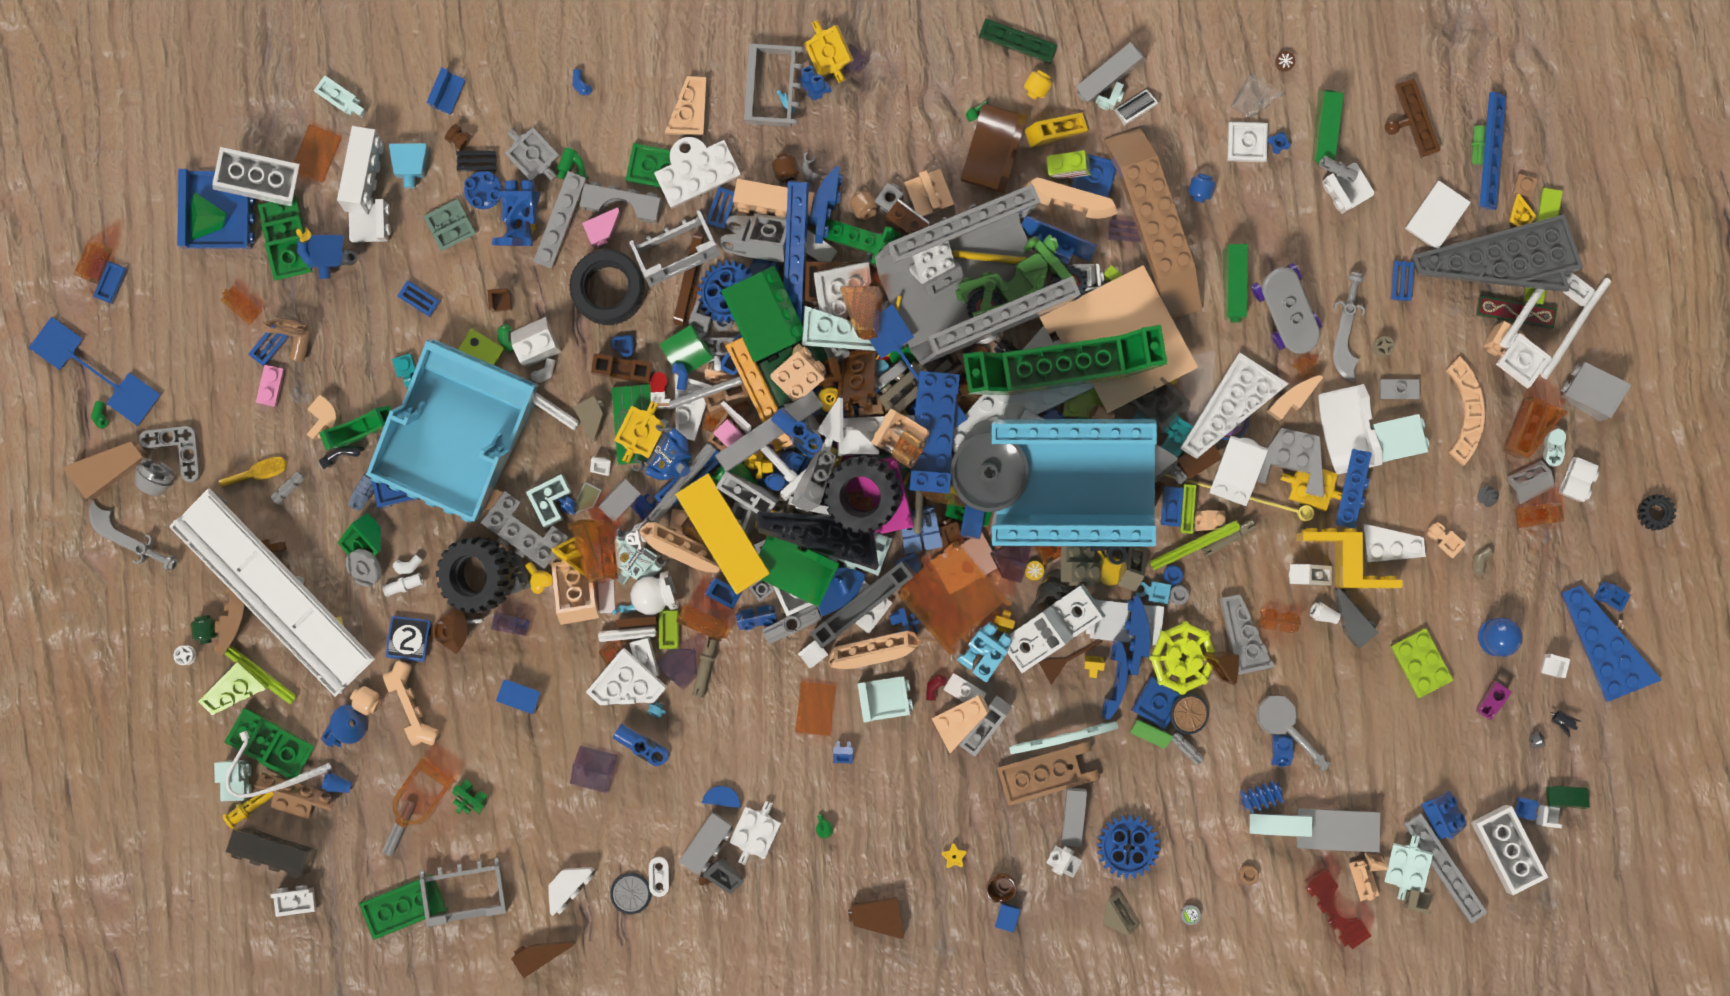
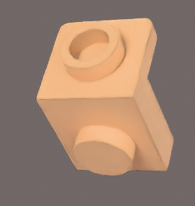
M1206 510L1195 512V530H1216L1225 526V511Z

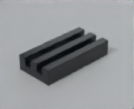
M456 151L458 172L496 171V151ZM462 156H492V158L462 159ZM462 163H492V166H462Z

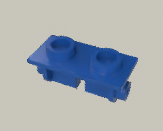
M774 606L757 607L756 615H754L753 609L739 611L736 614L739 630L747 631L757 626H770L777 622Z

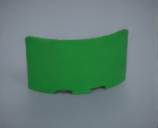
M767 536L759 556L770 574L761 580L819 607L839 564L808 549L802 548V550H799V545Z

